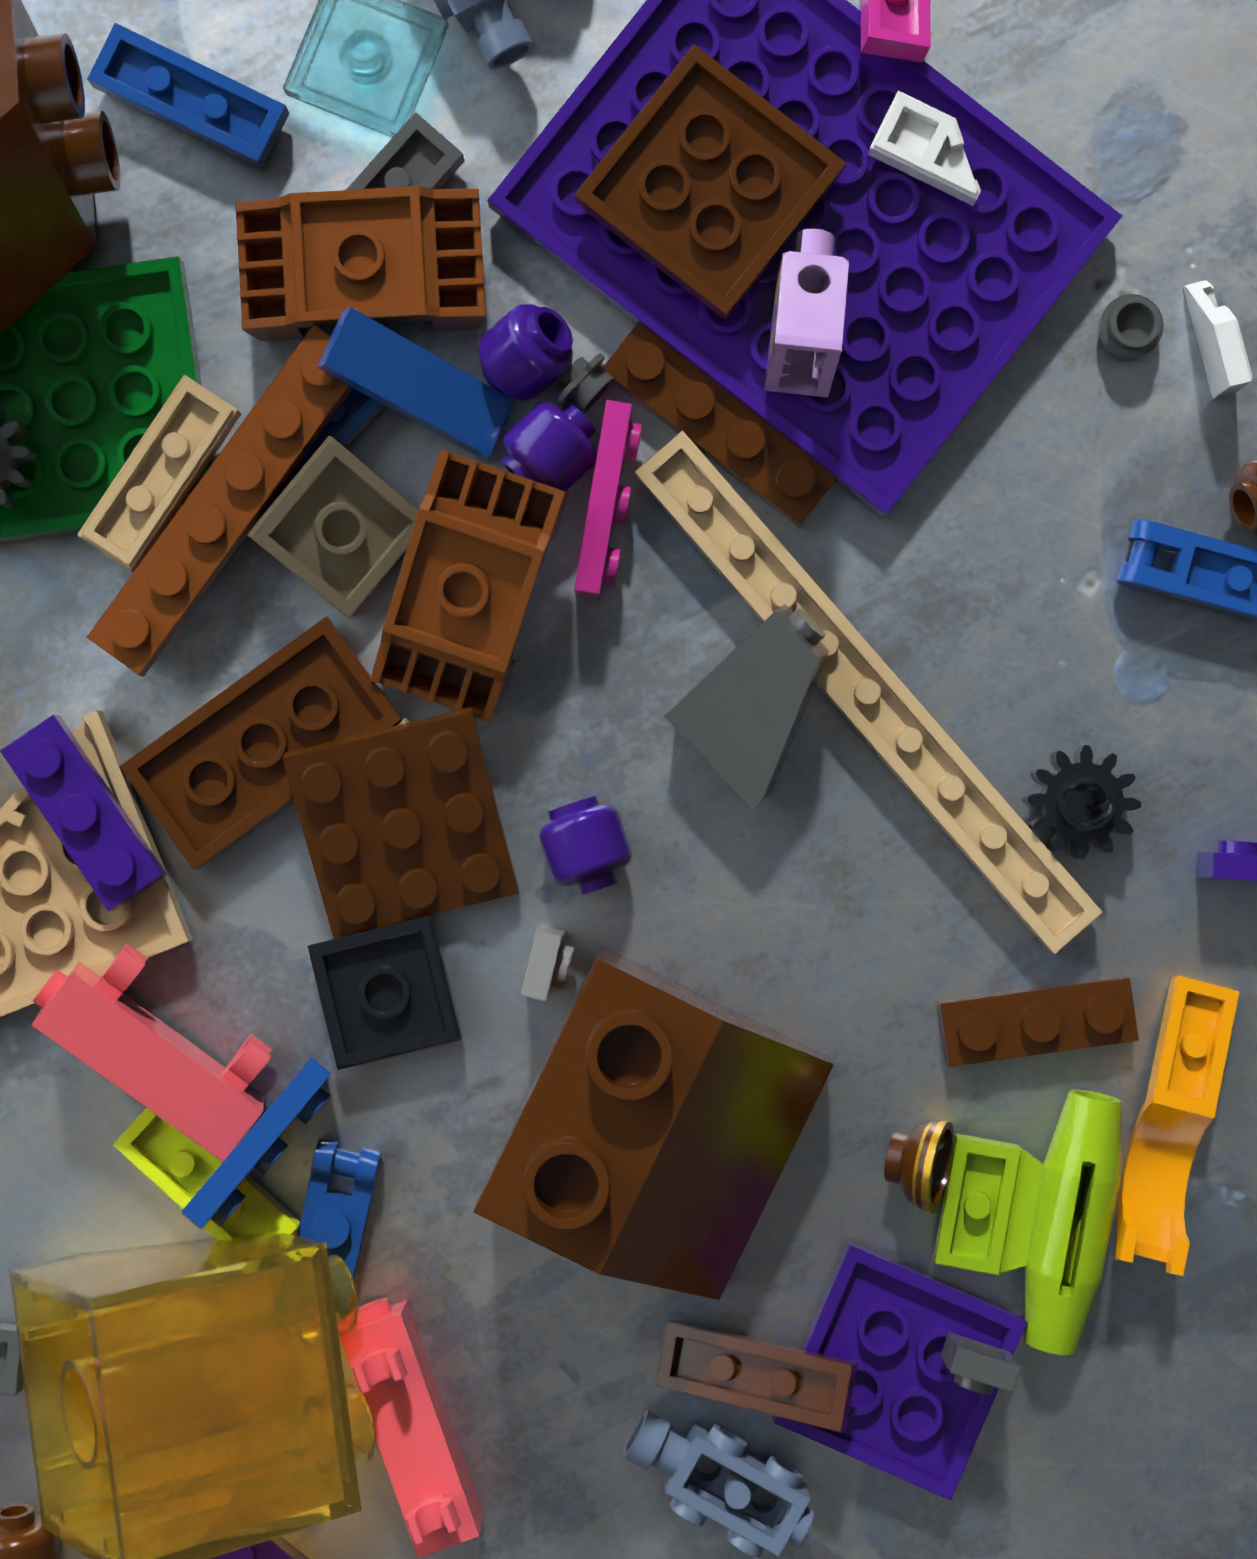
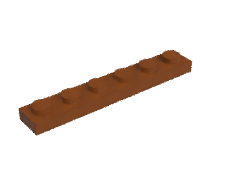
M313 324L86 638L136 674L143 677L146 675L247 536V533L255 525L353 390V387L317 368L331 336Z

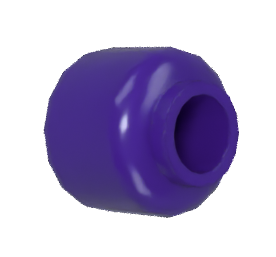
M533 304L517 305L483 334L480 339L478 353L484 378L493 389L509 397L522 401L537 398L560 379L572 365L573 337L565 320L554 310L547 307H538Z
M540 402L505 434L503 446L507 456L501 462L510 473L566 492L596 462V451L589 440L596 432V429L585 415L572 404H568L561 410L549 402Z
M594 796L549 811L550 822L541 828L539 838L555 883L561 886L578 884L582 895L618 884L615 871L627 866L631 861L632 851L617 809L612 805H599L597 797Z

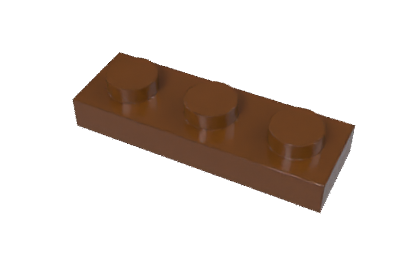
M1127 976L937 1002L945 1062L949 1067L1139 1041L1130 977Z
M674 1319L667 1321L655 1386L842 1432L847 1429L858 1363Z

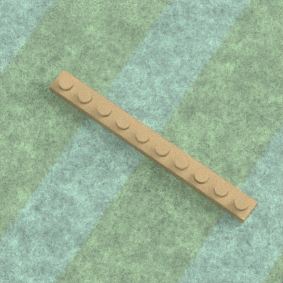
M683 430L634 472L636 479L762 623L777 609L786 604L793 612L798 608L803 609L819 624L825 633V637L821 642L827 647L829 653L816 685L1050 953H1057L1102 913L1101 909Z

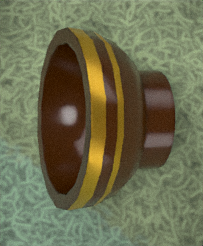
M936 1120L923 1123L914 1128L910 1134L895 1131L890 1139L884 1166L885 1181L899 1184L910 1203L918 1209L929 1213L937 1211L945 1193L954 1142V1129L951 1121Z

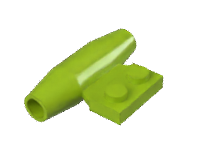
M1069 1090L1043 1163L1018 1144L955 1133L933 1256L935 1264L994 1275L1025 1266V1321H1027L1025 1343L1043 1352L1056 1355H1074L1076 1353L1102 1283L1121 1179V1100L1093 1091Z

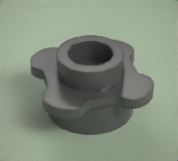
M601 353L596 355L590 362L580 357L558 380L556 385L562 392L557 398L560 401L557 406L561 410L568 404H572L584 414L611 386L615 378L603 368L604 364L602 362L605 357Z

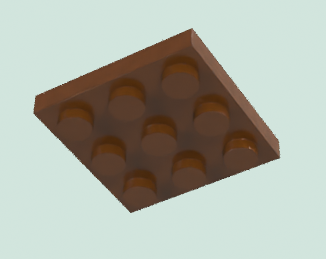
M694 44L576 191L574 202L723 320H726L845 170L846 162Z
M472 707L284 753L282 760L334 939L519 893L516 873Z

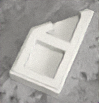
M898 91L870 146L868 155L974 206L981 192L977 179L974 180L963 148L964 141L956 118Z
M1207 280L1185 285L1183 290L1212 399L1232 395L1250 383L1253 378L1238 320L1226 306L1218 307L1214 287Z

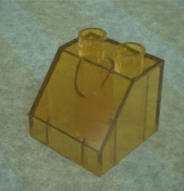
M270 1231L237 1235L234 1238L223 1240L209 1238L87 1252L9 1270L43 1528L90 1559H210L362 1511L356 1466L367 1463L372 1459L375 1451V1429L371 1411L364 1395L360 1393L355 1385H345L338 1336L349 1333L355 1328L358 1316L357 1294L347 1265L337 1255L328 1256L326 1242Z

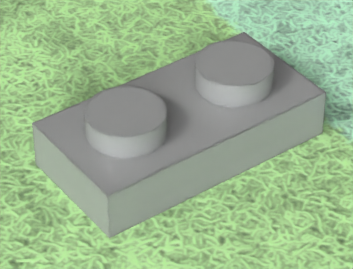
M542 924L535 932L520 996L546 1002L552 987L564 988L574 947L563 945L566 930Z

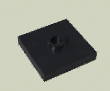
M434 914L307 946L337 1070L459 1041L464 1038Z

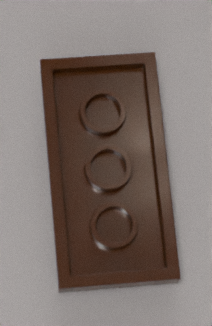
M326 616L119 767L191 867L197 870L294 801L282 760L284 753L392 727L403 719L378 684L370 681L371 675L331 619Z

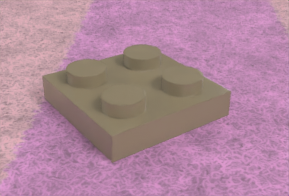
M328 436L247 535L345 616L350 618L406 551L418 510L337 440Z

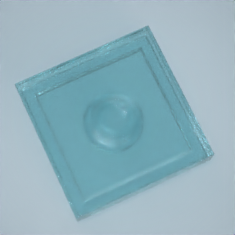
M319 0L284 83V92L287 96L392 138L415 111L449 28L448 20H444L440 15L402 0Z

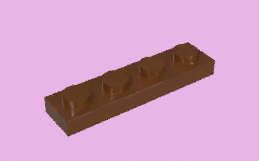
M639 322L603 366L615 378L613 381L614 385L677 434L683 430L704 455L798 528L837 479Z

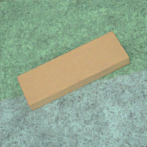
M183 375L77 535L134 572L167 527L241 416V413L194 380Z

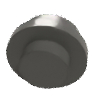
M1137 294L1123 295L1114 299L1103 310L1098 325L1099 336L1103 345L1112 354L1125 359L1139 358L1148 354L1159 343L1163 334V317L1158 307L1150 299Z

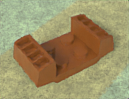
M421 186L289 193L280 198L235 202L242 330L260 341L303 340L305 337V327H312L313 324L317 327L336 326L342 311L349 307L378 323L432 320L436 332L478 329L486 317L479 189H430Z
M440 449L426 494L416 517L388 609L370 681L444 705L456 711L472 707L475 717L491 723L502 703L516 661L512 657L548 546L556 537L569 494L551 486Z

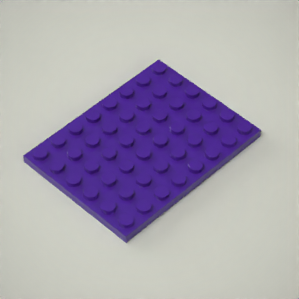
M646 0L487 200L491 210L636 324L639 322L834 475L837 478L836 481L883 518L1122 217L1119 212L924 60L920 63L861 53V11L847 0ZM694 44L846 162L845 170L726 320H723L574 202L576 191ZM898 91L956 118L964 141L963 148L974 180L977 179L981 190L974 206L868 155L870 146ZM805 229H821L833 234L835 237L833 256L844 257L849 260L842 352L828 397L764 391L775 291L782 255L785 252H794L796 234Z

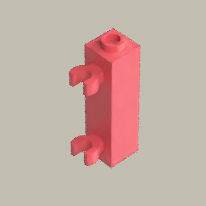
M128 943L121 949L101 977L80 961L68 976L57 969L33 999V1002L42 1007V1009L33 1021L32 1026L223 1162L264 1111L265 1096L249 1084L270 1060L271 1055L269 1053L272 1048L251 1034L236 1052L227 1067H224L126 996L123 992L140 973L148 959Z
M382 1298L356 1308L351 1312L353 1320L347 1322L339 1337L417 1557L421 1558L479 1537L484 1515L408 1300L390 1306L388 1298Z

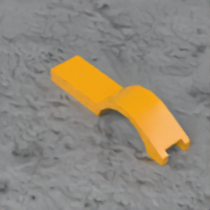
M1179 975L1170 978L1146 1100L1130 1135L1122 1167L1118 1194L1116 1260L1132 1263L1134 1255L1165 1262L1166 1273L1177 1276L1184 1275L1190 1244L1184 1220L1186 1189L1198 1144L1206 1128L1215 1118L1240 991Z

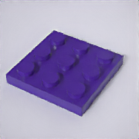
M847 1241L801 1347V1350L858 1363L847 1429L837 1432L772 1415L773 1423L951 1501L999 1388L994 1387L991 1395H985L968 1390L954 1382L955 1374L949 1372L941 1358L948 1332L1010 1351L1014 1355L1027 1321L1018 1314L851 1241Z

